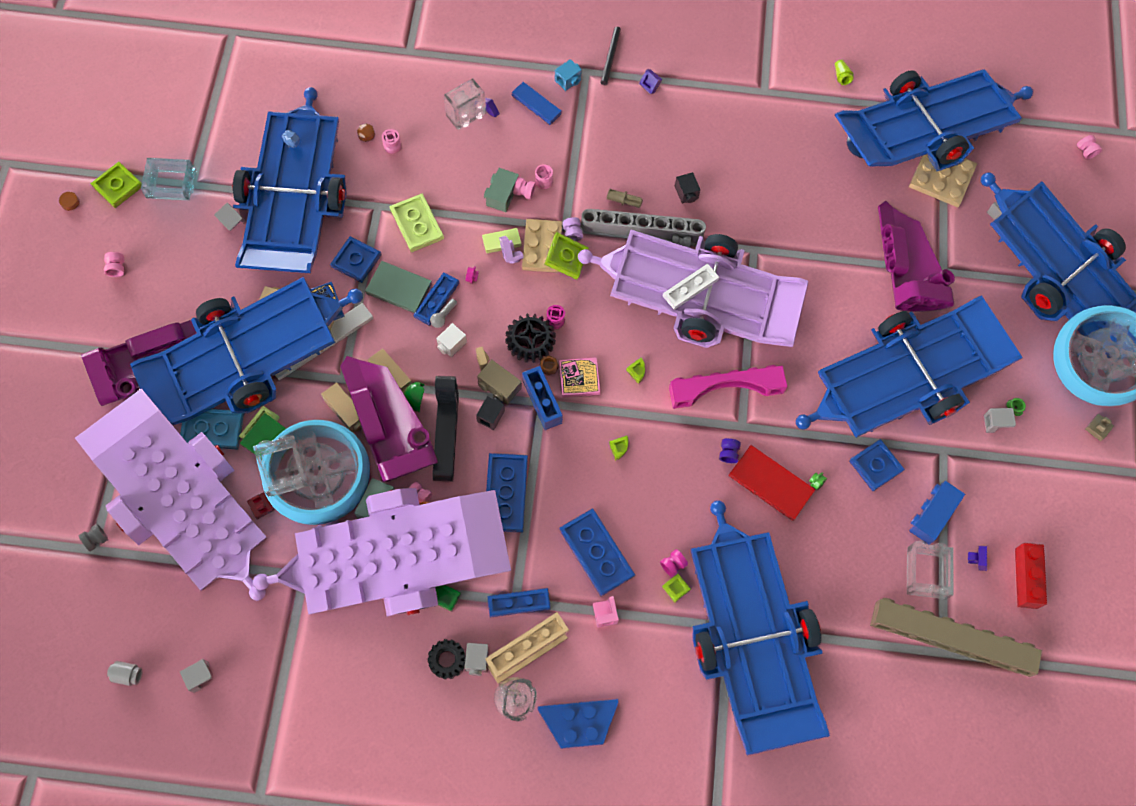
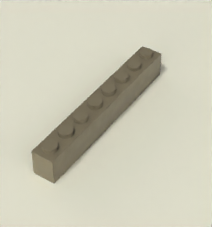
M889 598L880 599L875 603L870 624L872 627L1028 677L1038 674L1042 650L1035 648V645L1024 642L1021 644L1015 642V639L1012 637H999L990 630L980 631L974 629L975 626L971 624H958L952 618H940L934 616L935 614L930 611L921 612L915 610V607L911 605L896 604L894 600Z

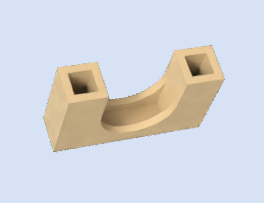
M383 348L368 359L369 363L388 367L403 394L406 388L412 384L408 376ZM337 382L321 394L326 404L352 433L362 429L352 399Z

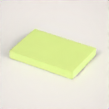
M423 193L389 206L410 252L444 240V235Z

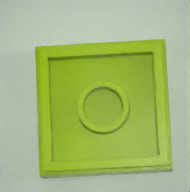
M117 162L90 183L114 208L118 207L143 187V184L120 162Z
M556 232L544 264L577 280L583 264L578 259V254L584 249L588 250L589 247Z

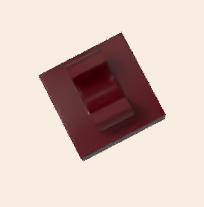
M265 492L247 500L256 519L275 510Z

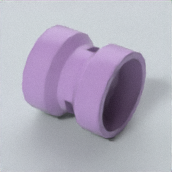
M571 217L563 221L566 237L576 242L583 238L579 218Z

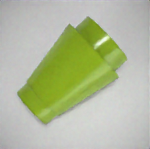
M838 60L835 63L837 81L841 85H848L853 81L854 73L844 60Z

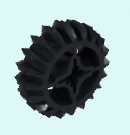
M527 313L526 318L520 315L519 321L513 319V325L509 324V331L505 333L507 337L505 343L508 344L507 349L511 351V355H517L518 360L524 358V361L527 363L528 359H532L534 363L535 358L541 361L543 356H549L548 351H553V345L556 343L554 339L556 338V333L553 332V325L549 326V320L544 321L543 316L538 319L536 314L533 317H529ZM529 333H530V335H531V337H532V344H531V341H530V339H529ZM542 341H545L541 346L535 348L537 344L542 343Z

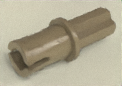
M609 188L607 193V200L621 203V205L627 204L640 208L643 202L642 198L627 194L626 191L620 192Z

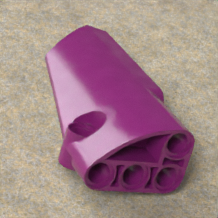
M887 201L881 203L878 206L885 266L887 272L891 273L895 309L908 312H924L947 309L954 306L952 288L949 287L955 281L954 274L948 269L942 270L920 221L899 212Z
M192 321L172 323L129 338L125 341L126 343L109 349L100 347L81 354L99 404L104 406L130 397L139 391L140 388L130 363L161 353L197 334ZM130 383L132 389L130 392L125 393L123 390L124 385Z
M346 356L340 367L382 482L385 483L438 463L428 431L424 429L388 367ZM417 432L423 433L425 441L417 442L414 439V435Z

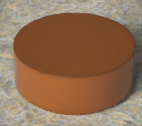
M65 192L59 197V204L65 210H74L79 205V198L73 192Z

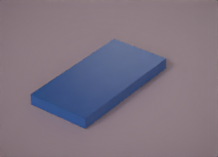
M489 453L486 491L495 490L503 532L523 533L528 455Z
M593 508L559 528L601 597L635 577L633 570Z

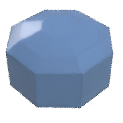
M286 130L282 135L283 141L288 146L295 148L300 144V138L291 130Z

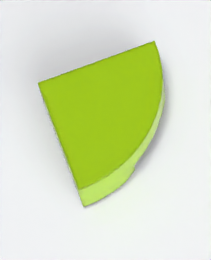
M641 357L626 369L638 384L645 375V363Z
M628 436L609 441L615 461L622 458L626 453L629 443Z

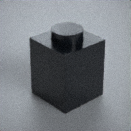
M691 172L676 177L675 189L681 203L696 201L699 198L701 189L694 173Z
M487 396L476 414L477 422L494 430L505 412L503 402L498 398Z

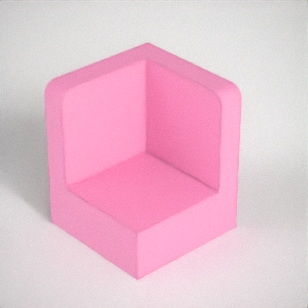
M609 597L606 601L593 603L597 628L618 623L614 597Z

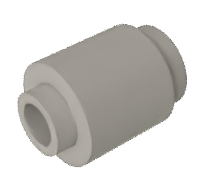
M116 661L109 666L107 676L110 682L128 686L137 685L142 677V668L135 664Z

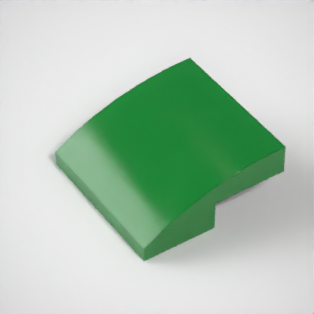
M264 413L243 438L240 445L263 462L270 444L286 428ZM294 439L284 443L278 449L274 456L272 467L279 458L280 462L292 447L290 444Z

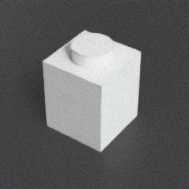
M453 323L436 338L439 351L444 355L447 353L450 357L467 343L466 334Z

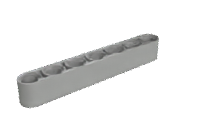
M586 209L581 215L582 229L595 233L629 236L630 230H634L665 240H671L672 235H678L681 238L691 236V242H698L699 236L704 237L706 224L699 219L599 209Z

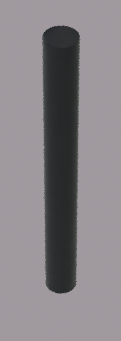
M615 27L601 79L602 85H607L621 31L620 27Z

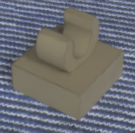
M1097 414L1085 430L1099 441H1102L1114 425L1111 424L1112 421L1106 416L1102 417L1100 414Z

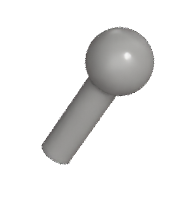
M451 299L440 313H435L431 316L430 323L433 327L440 328L444 325L445 317L457 305L456 300Z

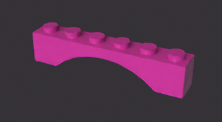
M769 365L762 369L753 367L747 371L732 370L725 374L716 372L710 376L695 375L688 379L682 377L675 378L670 382L669 392L672 407L676 409L690 407L705 394L725 387L747 388L764 396L784 394L787 389V382L783 366Z

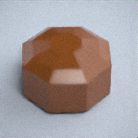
M362 124L357 129L359 139L364 142L371 141L375 136L373 126L370 124Z
M550 355L542 358L540 367L544 374L549 376L556 373L558 369L556 358Z

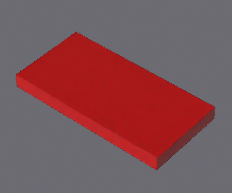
M752 445L749 446L728 475L792 521L795 520L816 490Z

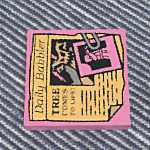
M597 358L559 360L562 398L600 395Z

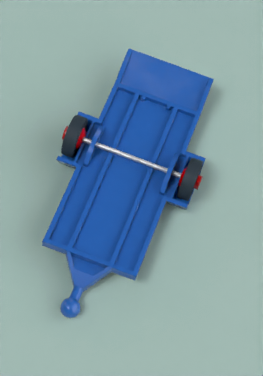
M985 69L929 87L922 76L920 77L916 71L910 70L899 75L891 83L890 92L892 96L886 88L883 89L886 102L859 111L843 110L837 112L835 117L869 167L894 166L927 154L930 163L938 172L964 161L974 149L969 139L976 141L981 135L995 130L1001 133L1005 127L1019 123L1022 117L1014 108L1013 103L1018 99H1030L1034 91L1030 86H1024L1019 92L1013 94L995 82Z
M308 87L304 91L306 99L304 106L286 113L268 112L257 168L241 167L234 174L232 183L233 197L239 205H233V208L249 211L243 243L236 258V268L311 273L318 252L323 216L343 218L347 195L345 175L331 174V169L334 168L335 145L338 142L339 117L321 116L312 107L313 101L318 97V92L313 87ZM286 130H291L300 138V144L297 147L292 148L283 141L282 135Z
M987 172L981 176V184L985 187H990L995 193L994 196L1002 213L990 223L1001 237L998 242L1004 241L1021 261L1018 266L1024 265L1034 277L1025 285L1021 297L1039 319L1058 321L1064 315L1071 319L1081 311L1104 305L1118 306L1136 313V293L1116 271L1126 261L1124 257H1120L1126 250V244L1117 232L1111 229H1102L1096 233L1098 226L1095 224L1085 233L1043 181L1030 191L1001 190L995 182L996 177L993 173ZM1096 319L1086 321L1076 327L1088 344L1115 364L1120 362L1136 347V335L1120 323Z
M302 277L240 310L235 296L231 297V306L224 298L211 299L202 303L196 309L197 318L191 319L197 334L161 353L138 359L130 363L139 388L147 394L172 425L191 420L225 401L231 413L248 414L276 399V387L271 378L272 376L285 369L292 370L291 366L315 353L320 355L319 351L336 343L328 326L341 312L342 307L350 303H360L363 299V293L359 289H351L348 292V296L338 301L312 293L306 279Z
M982 295L922 325L912 311L909 313L901 311L887 317L878 326L879 331L876 332L874 328L871 329L879 344L818 371V375L827 390L817 411L808 416L805 414L799 415L796 418V426L799 429L805 430L810 427L811 422L818 419L846 421L857 438L865 433L873 432L876 428L889 422L901 419L903 416L920 409L927 423L932 425L957 413L970 403L962 391L963 388L992 376L1021 360L1023 357Z
M719 500L714 501L710 506V510L716 516L719 527L711 545L690 550L695 566V575L697 574L704 608H706L709 623L693 626L692 640L700 672L706 680L724 677L735 723L747 755L829 737L828 726L818 704L805 659L806 657L823 654L822 649L818 647L821 644L820 623L813 610L808 609V601L790 605L770 533L748 536L733 526L726 524L724 517L726 511L725 504Z

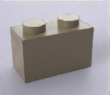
M492 359L477 376L478 386L482 390L491 392L493 397L500 399L507 405L522 389V381Z

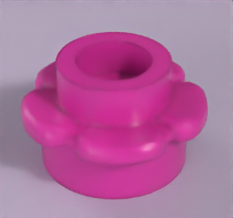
M475 266L474 268L468 267L465 281L470 282V284L473 281L477 282L479 271L476 270Z

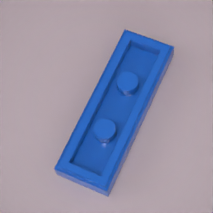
M522 82L512 91V96L549 125L562 114L559 108L525 82Z
M443 272L414 313V318L430 326L431 316L441 311L459 285V280Z
M548 588L487 596L490 617L551 609Z

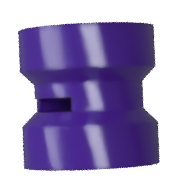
M731 438L723 439L719 460L725 463H737L739 459L737 453L740 450L741 442Z

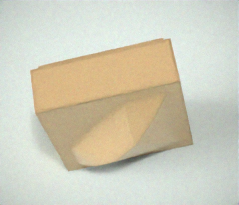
M483 346L476 348L480 371L484 369L490 359Z

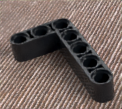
M436 376L435 394L438 405L434 452L438 463L433 464V481L453 482L459 391L456 376Z

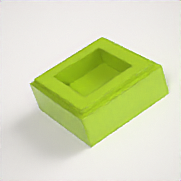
M679 574L662 586L674 602L691 590Z

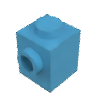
M569 59L555 69V81L567 91L572 86L580 83L581 67Z

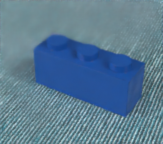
M538 366L522 372L523 384L544 430L562 424L563 415L541 367Z
M944 481L941 485H935L930 492L933 495L931 499H926L920 507L923 510L921 514H916L910 522L913 526L909 531L928 545L936 540L965 496L962 491L947 481Z

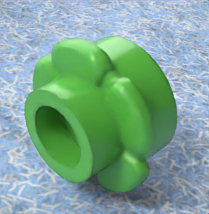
M1020 398L1009 400L1006 404L1008 408H1013L1015 416H1021L1026 408L1025 402Z
M815 473L809 480L810 486L819 490L827 480L823 476L824 473Z

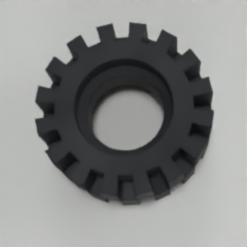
M443 639L444 641H438L436 645L431 647L432 649L429 651L427 659L431 671L437 677L452 679L454 676L460 675V672L464 670L466 656L458 642ZM449 651L454 654L455 662L452 666L443 667L440 665L439 657L443 652Z

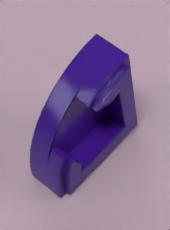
M483 98L479 101L491 116L496 117L500 114L493 99Z

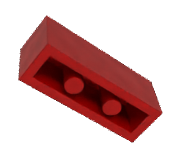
M1023 543L1015 548L1017 607L1039 609L1047 605L1044 545Z

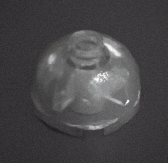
M510 677L502 681L494 695V703L498 712L505 718L513 721L525 720L527 718L525 716L529 712H533L537 702V691L532 687V682L520 677Z

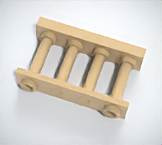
M556 612L485 658L488 664L487 667L499 684L568 639L565 633L569 632V629L558 612Z

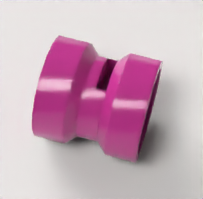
M552 305L547 309L546 320H549V326L553 325L554 329H560L564 325L565 310L560 305Z
M677 549L671 553L670 557L660 561L664 571L672 578L678 573L679 569H684L688 566L687 560Z

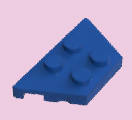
M618 699L538 706V712L561 749L603 745L618 705Z

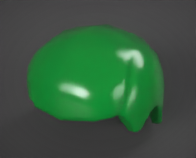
M420 382L410 384L404 391V396L415 412H420L424 394L423 386L425 384Z

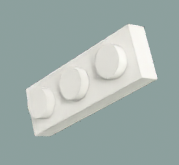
M706 264L664 292L663 297L675 310L717 282L719 276L709 264Z

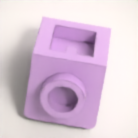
M506 236L499 237L503 258L506 262L517 263L520 259L524 258L521 251L512 252L514 251L512 240L509 241Z

